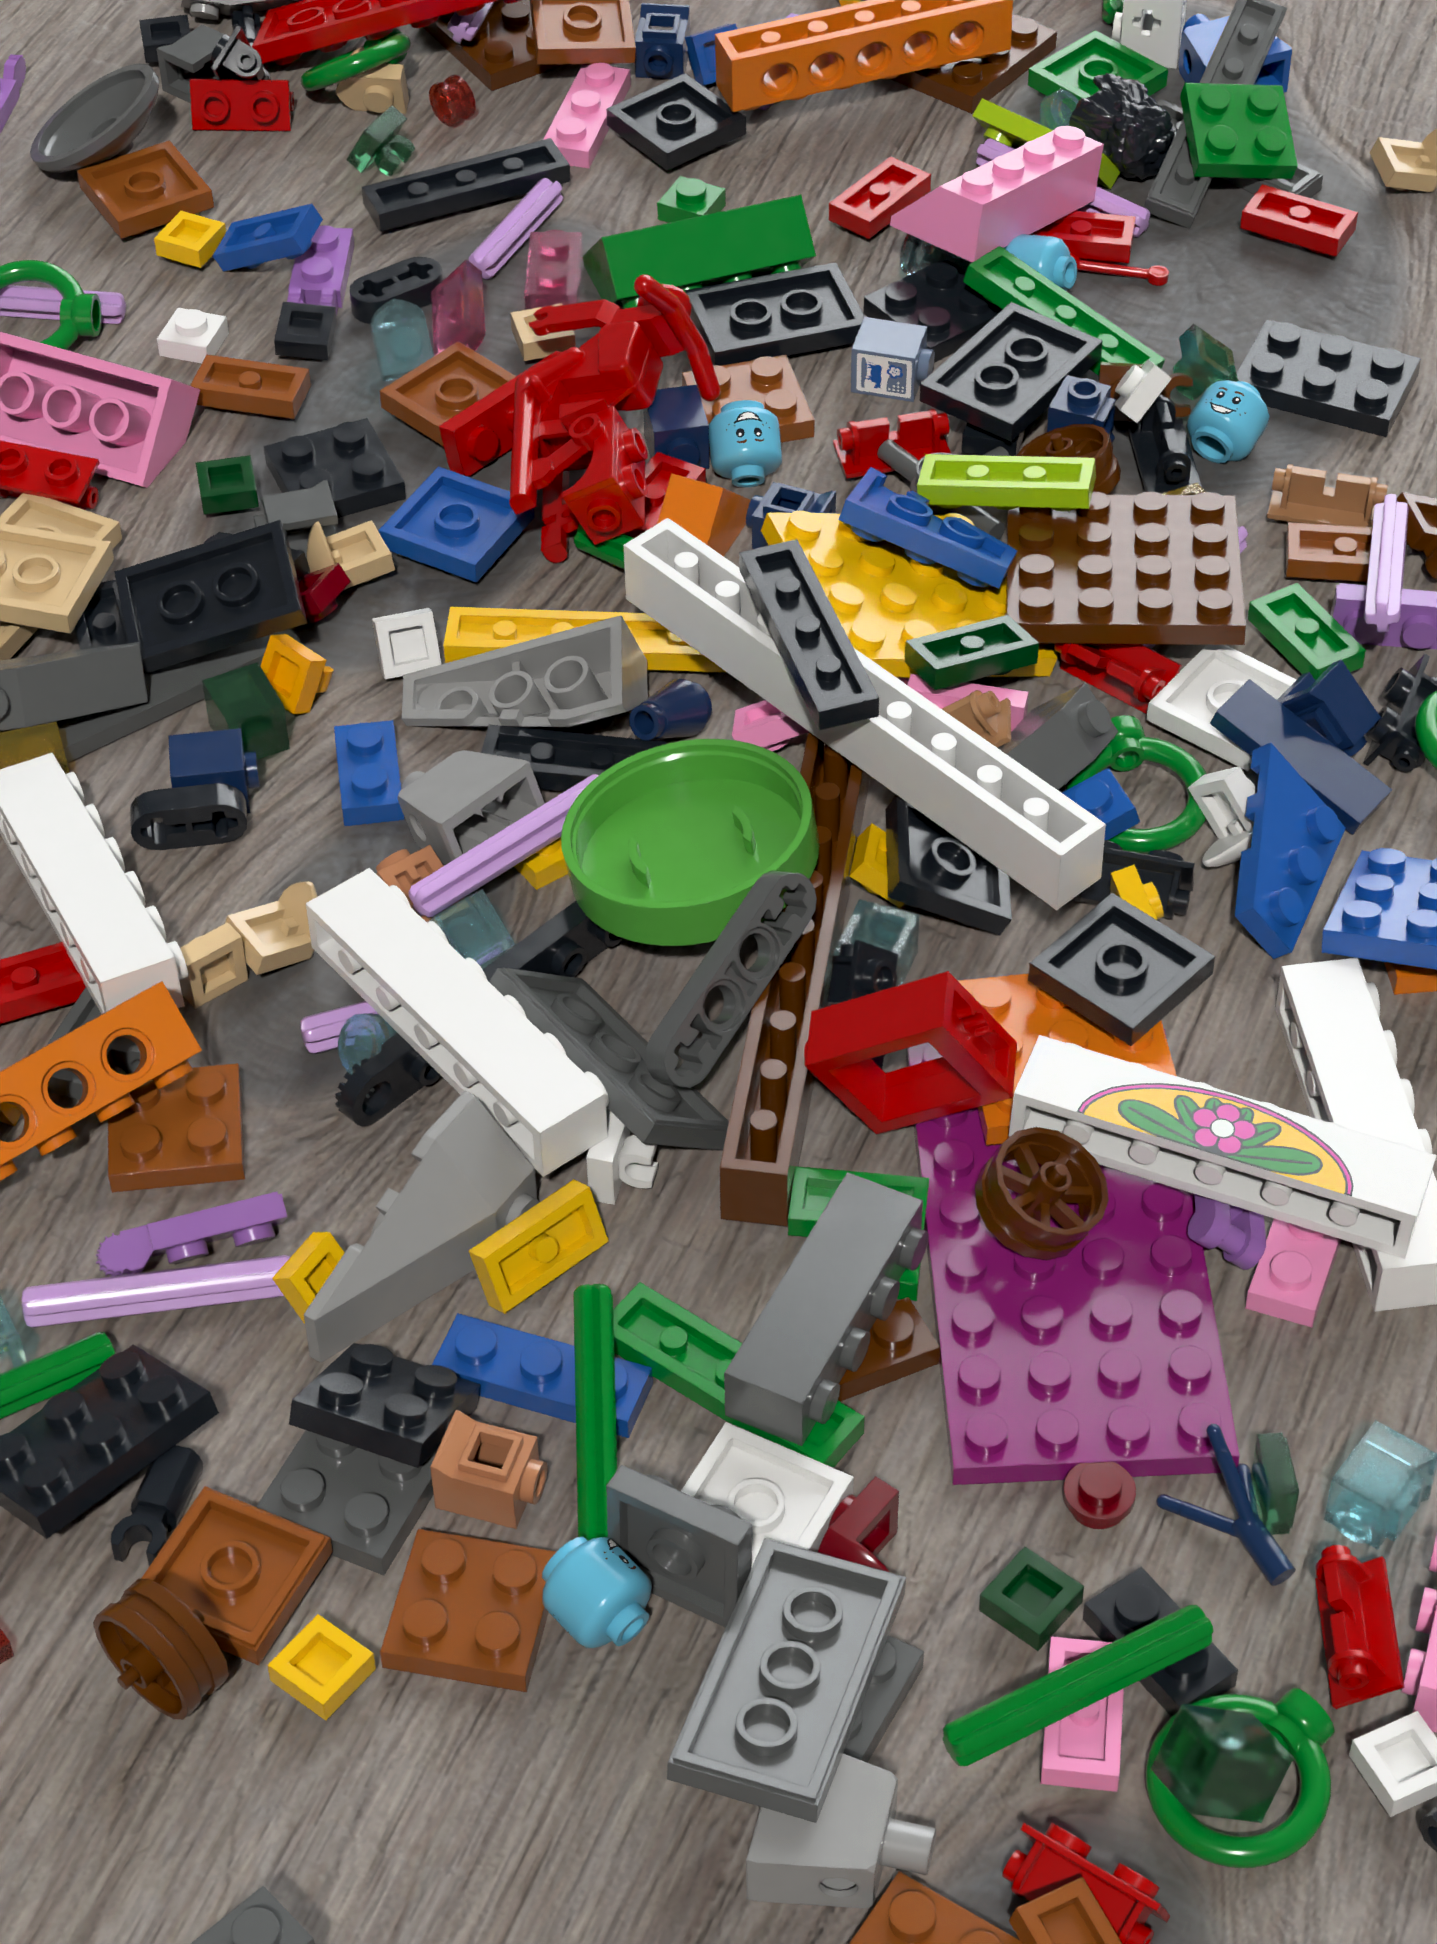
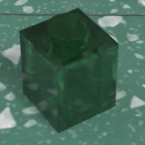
M258 662L202 680L208 721L213 731L241 728L244 751H256L257 760L290 749L284 705Z
M1182 1704L1151 1770L1190 1814L1262 1823L1294 1757L1253 1714Z

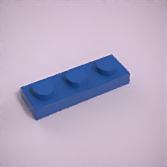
M457 1313L432 1365L446 1367L455 1372L457 1377L481 1384L479 1396L576 1423L575 1355L573 1345ZM614 1357L616 1435L629 1438L653 1385L652 1368Z

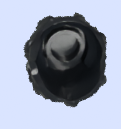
M1110 73L1095 76L1093 83L1099 88V91L1090 97L1081 98L1078 101L1071 115L1069 126L1079 128L1085 133L1086 137L1103 143L1102 153L1121 171L1120 176H1125L1126 178L1139 177L1141 180H1144L1147 176L1157 175L1175 136L1170 114L1166 109L1158 105L1152 97L1148 96V89L1145 87V84H1141L1138 80L1124 79L1121 76H1115Z

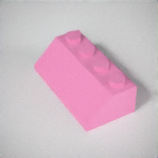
M1071 126L1057 127L1055 130L939 186L892 215L890 226L963 259L974 262L998 246L1002 248L1008 246L1017 236L1021 234L1029 235L1093 202L1104 144L1086 137L1085 133L1079 128Z
M0 332L1 441L99 459L100 464L95 473L146 488L149 487L186 443L200 389L162 376Z

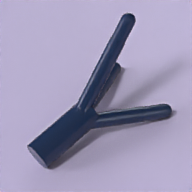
M1210 1424L1206 1432L1239 1518L1233 1520L1165 1494L1159 1495L1156 1503L1158 1507L1239 1538L1272 1586L1279 1585L1290 1578L1296 1569L1259 1518L1249 1466L1239 1464L1236 1467L1221 1428L1217 1424Z

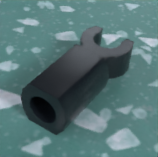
M175 1445L150 1464L131 1503L132 1515L123 1518L115 1525L111 1533V1546L115 1560L123 1562L129 1548L133 1544L146 1541L149 1542L146 1550L149 1566L154 1561L168 1540L167 1532H171L177 1527L203 1471V1462L193 1449Z

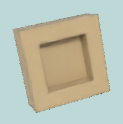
M542 307L511 312L512 332L524 361L544 359L555 351L563 352L571 347H576L574 331H561L537 336L530 328L529 322L536 321L533 314Z
M228 922L203 936L193 939L180 948L188 970V977L179 980L183 997L195 1009L248 980L242 936Z

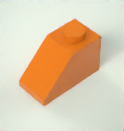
M671 473L657 524L669 518L724 557L746 525V514L751 500L725 488Z

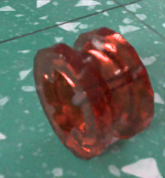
M451 75L444 82H437L430 87L429 100L432 109L439 120L445 125L453 126L460 122L461 118L467 119L474 115L476 102L473 92L467 82L460 76Z

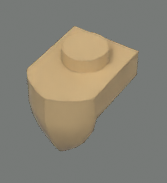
M364 47L357 48L350 56L365 50ZM384 63L337 83L335 92L347 107L356 111L406 114L409 103L404 65Z
M1437 129L1428 134L1422 143L1378 137L1370 151V155L1386 187L1396 190L1409 189L1433 192L1437 189Z
M372 520L325 537L319 521L312 526L307 543V562L310 573L339 563L351 581L345 587L347 589L395 570L391 552Z
M312 882L295 883L283 891L278 901L227 916L225 923L228 922L242 936L245 961L256 975L298 963L313 956L315 950L311 945L306 903L318 897Z

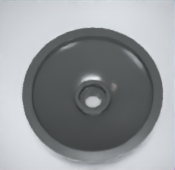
M133 64L117 69L82 89L60 107L38 132L30 150L32 160L42 170L68 172L80 170L129 153L134 145L132 141L144 129L157 100L159 90V77L147 64Z

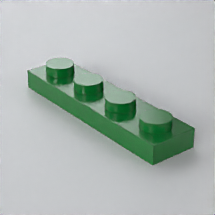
M1001 246L968 265L963 282L980 293L987 301L996 304L1001 309H1004L1013 302L1102 340L1101 359L1090 368L1098 376L1100 362L1145 364L1149 359L1162 369L1165 362L1163 357Z
M641 1282L613 1309L615 1354L627 1361L651 1367L654 1378L732 1425L832 1468L837 1465L864 1434L865 1416L840 1401H837L831 1417L825 1424L815 1423L803 1446L725 1416L724 1372L742 1345L741 1342Z

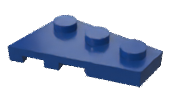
M872 467L869 468L847 497L838 520L851 525V530L856 535L870 541L879 542L884 539L904 548L907 556L924 564H935L937 562L957 571V575L962 580L974 586L988 587L991 585L999 589L1018 551L962 518L946 517L942 520L936 517L928 506L930 500L913 490L908 491L906 495L896 494L884 487L887 476Z
M1270 742L1252 751L1251 769L1259 774L1257 793L1247 797L1245 817L1254 822L1251 848L1241 852L1235 917L1264 950L1275 959L1293 951L1346 827L1338 819L1335 812L1320 799Z

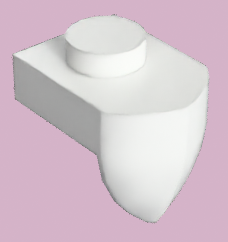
M1238 766L1205 774L1188 787L1218 838L1203 856L1202 862L1207 867H1218L1241 860V852L1251 848L1254 822L1245 817L1247 797L1256 794L1257 788L1245 776L1241 767Z

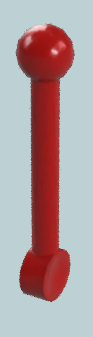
M1070 253L1071 257L1076 260L1077 271L1083 270L1147 279L1150 284L1155 286H1162L1168 282L1169 270L1164 266L1154 265L1149 269L1108 264L1080 260L1077 255Z

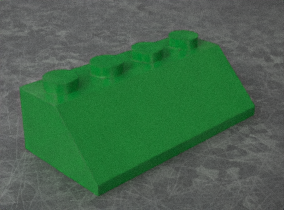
M800 194L601 237L582 256L584 267L601 299H606L618 306L622 305L623 309L637 307L640 296L634 290V282L637 277L643 274L650 275L660 284L674 285L685 292V290L748 279L767 273L775 274L801 269V266L816 257L802 195Z

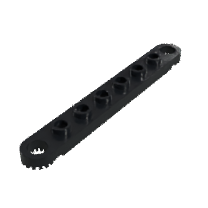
M574 901L485 967L483 971L488 982L491 980L496 969L503 967L575 977L584 965L608 947L619 944L624 938L605 931L585 915L577 901ZM396 1033L381 1044L380 1053L370 1057L369 1060L367 1058L361 1060V1066L356 1063L352 1067L354 1072L352 1075L348 1072L345 1074L344 1078L348 1081L346 1083H339L338 1088L341 1092L335 1094V1098L338 1100L335 1104L341 1113L357 1125L369 1126L379 1121L424 1086L436 1082L441 1075L404 1038Z

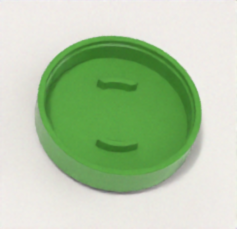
M694 739L673 742L639 752L613 765L596 777L571 805L562 827L561 846L574 897L585 915L596 925L618 937L634 942L659 946H684L716 941L755 882L764 873L772 870L801 873L810 879L819 855V836L807 783L799 771L786 759L768 749L746 742L727 739ZM782 889L779 895L782 899L786 889ZM761 918V923L766 921L765 918Z

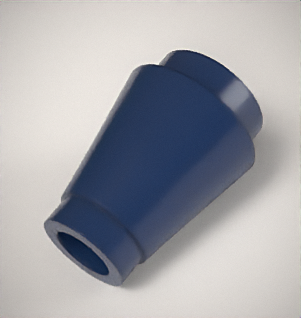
M674 679L631 711L629 717L630 727L633 733L642 740L697 735L703 730L711 717V699L707 691L700 684L686 679Z

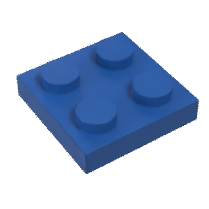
M438 466L379 529V533L389 551L477 582L535 518V511L532 508L516 515L509 504L510 491Z

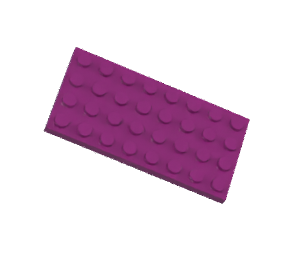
M929 1042L906 1048L907 1067L943 1057ZM978 1107L913 1124L919 1177L929 1178L925 1231L929 1234L927 1255L937 1343L940 1346L939 1365L952 1484L968 1485L1065 1480L1069 1471L1079 1463L1115 1462L1125 1468L1132 1477L1222 1473L1206 1432L1210 1424H1217L1221 1428L1237 1467L1240 1454L1203 1246L1191 1240L1188 1236V1225L1196 1212L1194 1194L1099 1164L1107 1181L1109 1198L1101 1221L1067 1256L1051 1260L1024 1257L1004 1246L986 1228L976 1207L975 1184L980 1171L1001 1145H986ZM1015 1159L1002 1162L1003 1166L1022 1174ZM1008 1189L1012 1199H1015L1019 1193ZM1066 1203L1080 1217L1078 1203ZM1050 1215V1227L1063 1228Z

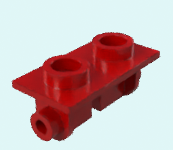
M190 79L192 130L291 131L290 112L294 111V93L289 91V80Z
M935 409L898 415L896 431H890V423L887 417L858 422L849 421L846 428L837 429V440H833V447L846 479L864 476L870 467L881 473L893 472L895 470L877 455L878 449L883 442L889 439L893 440L918 460L926 454L939 452L951 454L944 435H948L950 432L949 419L946 412L937 414Z
M0 440V497H19L22 493L50 498L86 510V508L94 509L98 502L99 492L96 487L90 486V481L100 464L99 459Z
M1055 643V650L1061 653V660L1063 661L1060 669L1147 714L1149 702L1180 672L1183 666L1142 644Z
M1332 1545L1326 1547L1321 1552V1559L1315 1565L1317 1576L1315 1581L1332 1706L1338 1709L1405 1687L1384 1557L1381 1556L1361 1563L1355 1556L1351 1555L1350 1549L1346 1546Z
M1023 1823L1020 1830L1034 1845L1028 1855L1020 1850H1016L1008 1860L1002 1875L1003 1878L1013 1883L1012 1892L1032 1901L1083 1877L1122 1944L1151 1943L1154 1931L1144 1925L1150 1913L1166 1923L1168 1922L1170 1914L1160 1903L1154 1900L1160 1889L1156 1884L1121 1863H1118L1112 1875L1086 1860L1092 1849L1090 1845L1053 1823L1050 1824L1045 1835Z

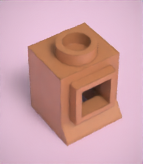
M455 1410L430 1466L435 1508L517 1529L527 1503L534 1505L538 1503L547 1477V1463L539 1461L538 1439L536 1436L477 1422L458 1410Z

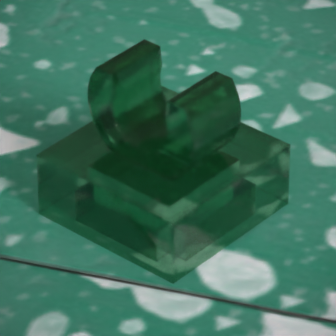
M391 105L363 131L346 160L361 173L375 161L379 170L391 177L401 164V161L406 163L415 151V146L409 139L397 135L407 118Z
M1195 324L1179 337L1182 358L1173 367V373H1185L1192 376L1193 386H1177V391L1190 400H1194L1205 391L1207 386L1209 387L1217 381H1238L1233 352L1230 348Z

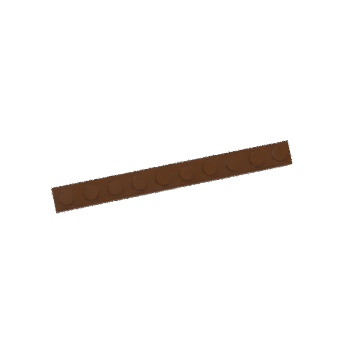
M809 731L800 774L807 783L811 794L819 836V855L815 869L809 879L815 888L817 898L816 909L810 922L752 1007L720 1163L721 1219L786 1227L788 1226L795 1166H799L815 1077L805 1067L804 1048L809 1036L811 1012L827 1007L829 1004L828 996L833 969L832 958L838 955L852 880L850 871L857 837L861 831L871 777ZM787 906L783 908L780 912H785Z

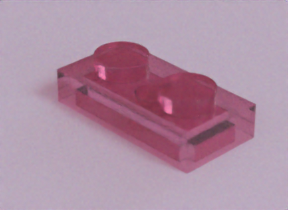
M562 230L530 232L524 291L525 310L561 303L562 305L578 303L583 252L582 232H564Z
M465 260L431 291L434 356L458 341L475 351L481 345L486 335L482 271L468 260Z

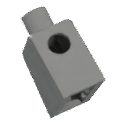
M467 750L453 753L426 773L415 771L405 778L397 798L414 841L420 848L431 845L444 865L545 804L530 762Z
M843 1754L817 1823L763 1807L760 1808L746 1859L747 1899L757 1902L868 1908L875 1902L883 1866L928 1875L935 1845L936 1828L895 1819L898 1778L888 1770Z

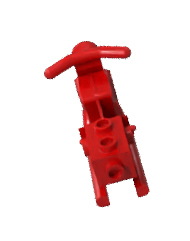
M640 275L634 282V290L640 296L637 307L621 309L618 305L606 299L560 306L548 305L540 308L533 314L536 321L529 322L530 328L537 336L590 327L601 328L599 333L579 348L571 347L525 371L518 377L515 383L509 504L516 515L536 507L537 490L543 488L542 521L545 526L541 528V552L550 562L560 563L567 558L568 533L578 529L579 523L594 545L645 525V495L648 493L645 480V460L648 458V452L644 439L638 429L635 427L629 429L617 411L644 410L651 406L663 370V361L660 357L672 356L685 350L700 396L705 401L711 402L716 400L721 393L707 344L690 318L692 305L689 296L682 289L674 285L660 284L650 275ZM587 469L575 485L569 488L570 470Z

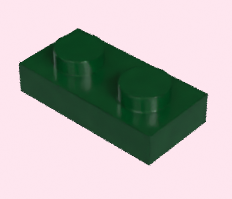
M1009 615L906 640L904 658L905 663L934 690L941 688L950 689L964 682L991 675H1004L1014 669L1037 664L1039 642Z

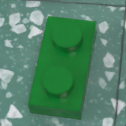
M1298 583L1250 601L1247 619L1302 675L1310 672L1316 681L1333 662L1341 659L1350 673L1363 668L1366 650Z

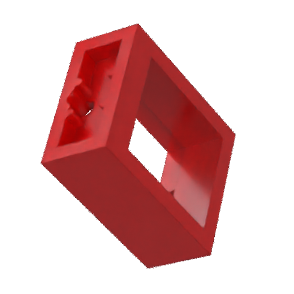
M949 971L811 1012L809 1036L804 1048L805 1067L875 1134L1013 1098L1017 1053L1016 1040ZM927 1042L943 1056L887 1073L871 1059Z

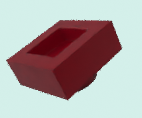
M339 563L306 574L298 581L306 619L309 623L317 622L335 610L338 606L335 598L351 582Z

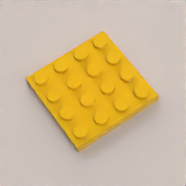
M806 511L766 514L761 532L768 545L798 540L852 646L895 677H910L911 674L918 675L905 663L906 640L1007 615V576L999 589L991 585L988 587L974 586L962 580L957 575V571L937 562L935 564L918 562L907 556L904 548L884 539L876 542L856 535L851 530V525L838 520L840 514L810 513ZM957 513L935 515L942 520L946 517L962 518L974 525L970 519ZM1039 643L1037 664L1014 669L1004 675H991L987 677L1050 676L1058 658L1049 643Z

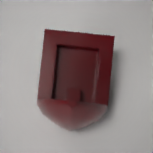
M875 1476L857 1497L849 1495L844 1498L830 1519L828 1530L822 1539L817 1553L889 1572L876 1556L897 1533L899 1491Z

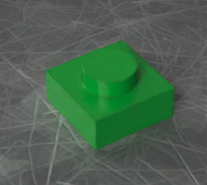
M679 176L657 202L658 220L670 223L721 212L726 206V188L705 183L700 179Z

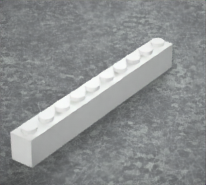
M667 518L623 545L626 600L1055 910L1061 908L1101 879L1106 828L1104 822L855 648L854 650L879 696V716L818 730L740 573L739 567Z

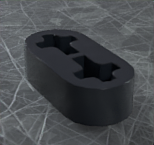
M413 257L354 280L350 285L349 291L351 311L354 318L367 324H379L433 304L443 295L442 267L434 259Z
M219 783L144 792L137 796L130 806L131 835L137 844L150 850H169L228 843L241 837L247 829L246 799L243 793L236 787ZM224 811L225 815L214 816V812ZM163 818V822H153V819Z

